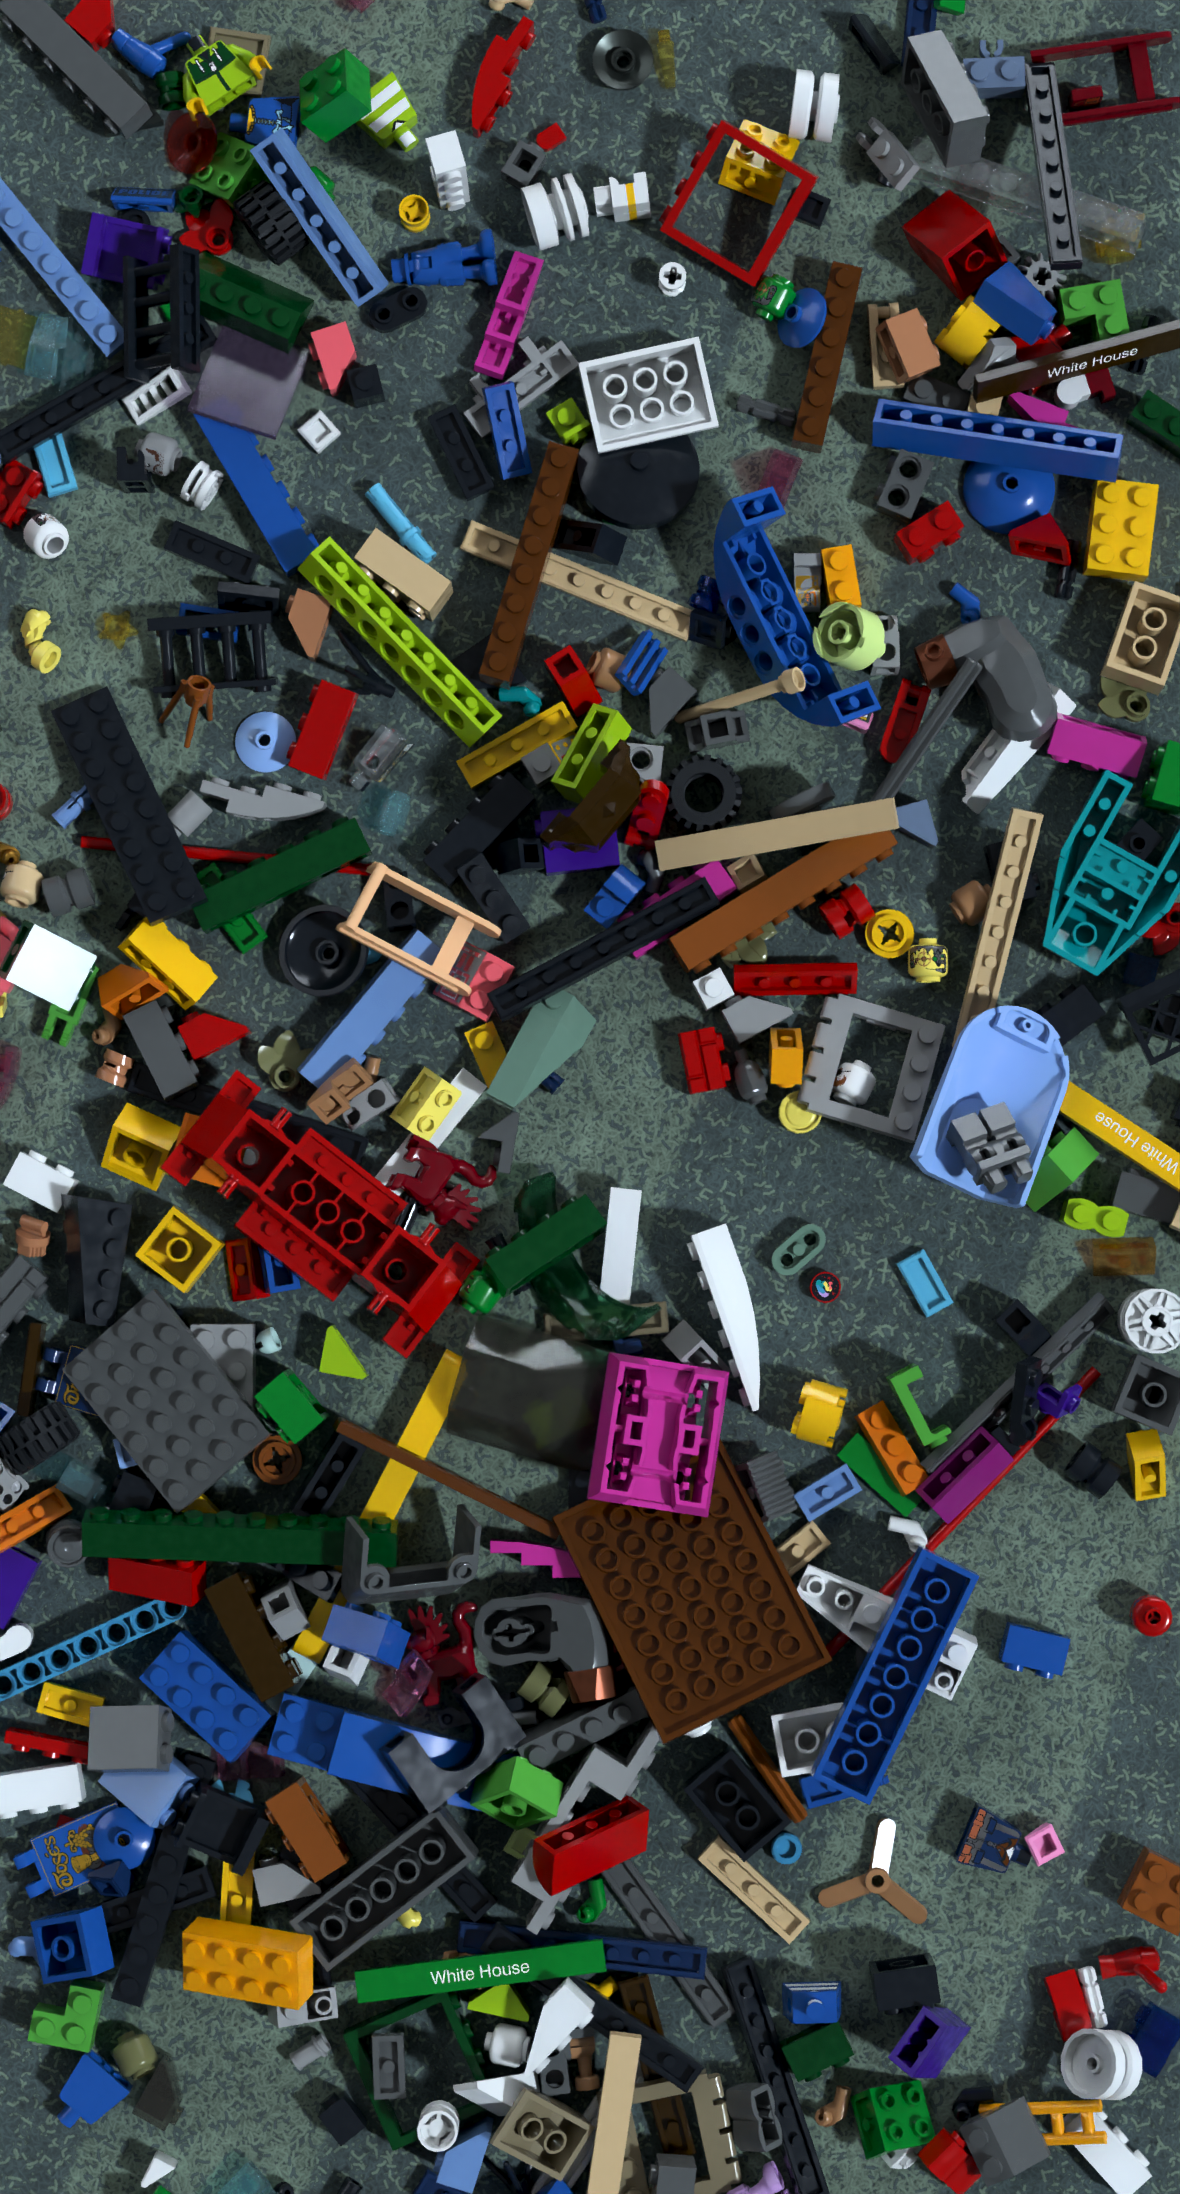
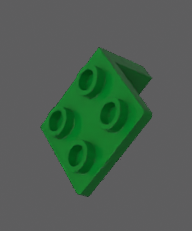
M919 2080L870 2088L850 2097L866 2160L878 2158L896 2150L927 2145L935 2137L922 2084Z

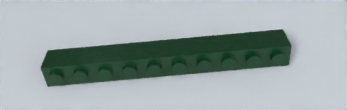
M94 1507L86 1509L82 1520V1557L342 1566L346 1517L352 1516L369 1538L367 1564L378 1563L384 1567H396L398 1520L385 1516L364 1519L354 1515L334 1518L323 1514L305 1517L296 1516L292 1513H283L276 1516L265 1515L261 1512H251L246 1515L234 1514L230 1511L203 1513L199 1510H188L177 1514L168 1509L140 1511L137 1508L109 1510L106 1507Z

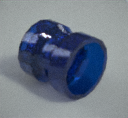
M700 575L697 582L698 589L696 593L691 594L688 604L695 609L699 608L716 614L719 608L718 601L721 598L716 579L707 575Z

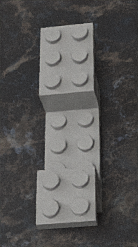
M651 1720L645 1726L626 1758L599 1741L591 1744L562 1789L557 1817L541 1822L534 1835L540 1837L569 1823L574 1815L572 1813L573 1805L576 1801L582 1803L591 1788L589 1786L590 1782L620 1801L625 1794L630 1797L639 1783L637 1774L641 1768L648 1769L656 1755L654 1747L658 1741L661 1742ZM531 1838L522 1853L525 1858H519L511 1871V1882L538 1898L526 1916V1929L537 1935L541 1928L547 1930L555 1917V1905L558 1901L564 1903L572 1887L554 1896H550L544 1890L534 1870V1839Z

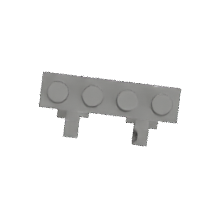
M527 336L518 343V348H521L526 354L527 361L523 363L524 368L506 382H514L519 410L521 411L578 368V361L562 340L548 350L544 345L537 349ZM478 373L469 380V384L477 393L472 398L475 405L464 412L463 415L479 437L483 439L491 433L482 388L489 385L483 382L480 373Z

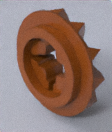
M280 1435L268 1437L255 1448L252 1462L254 1470L260 1479L268 1484L282 1485L290 1482L297 1476L302 1466V1455L296 1444L292 1441L286 1443ZM273 1447H275L279 1455H290L289 1458L282 1462L283 1473L280 1472L276 1465H265L266 1462L273 1458Z

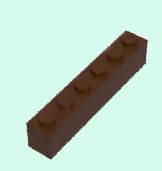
M836 261L832 262L824 297L827 306L826 319L814 341L791 443L792 448L821 453L863 267Z

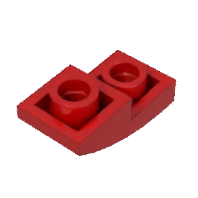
M1075 1969L1045 1977L1043 1981L1054 2008L1053 2016L1063 2043L1073 2033L1081 2029H1093Z

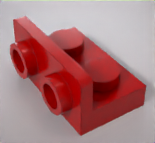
M16 460L6 464L0 473V523L11 530L15 524L20 525L27 514L25 507L31 498L36 499L44 485L42 483V475L38 471L31 470Z

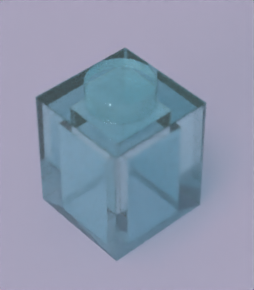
M73 1459L69 1462L55 1488L88 1506L93 1500L98 1503L107 1489V1486L103 1484L107 1477L82 1462Z

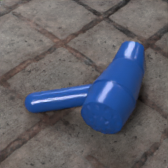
M119 28L111 39L112 47L139 72L155 80V76L163 73L167 67V59L162 54L186 45L191 39V35L184 31L155 44L148 45Z

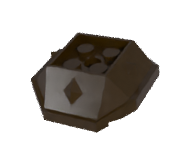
M620 739L600 763V771L604 775L571 815L566 817L559 812L541 833L540 842L551 851L555 848H562L573 852L598 853L641 801L640 775L632 766L630 746Z

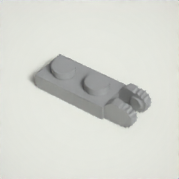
M871 117L868 124L879 135L877 140L872 142L871 138L862 132L857 134L856 139L867 150V155L895 189L902 191L921 167L894 133L887 130L875 117Z

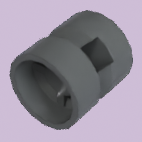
M84 867L67 871L63 879L56 875L41 880L48 907L54 918L71 912L72 906L80 910L96 904L90 880Z

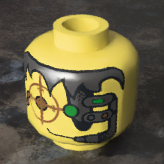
M936 938L919 939V945H913L908 949L909 975L915 977L918 983L940 982V977H944L948 973V949L943 945L937 944Z

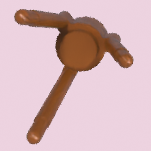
M192 675L188 680H181L178 691L158 720L159 723H164L184 694L186 704L192 707L184 742L185 748L190 747L198 710L203 704L206 703L207 721H212L213 692L215 686L206 677L200 675Z

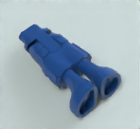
M492 229L482 230L479 241L471 246L462 247L459 241L438 244L436 247L410 253V256L406 253L404 258L391 259L393 282H407L408 286L416 284L448 287L462 286L466 283V279L483 280L489 286L498 285ZM483 260L482 263L477 265L463 266L464 261Z

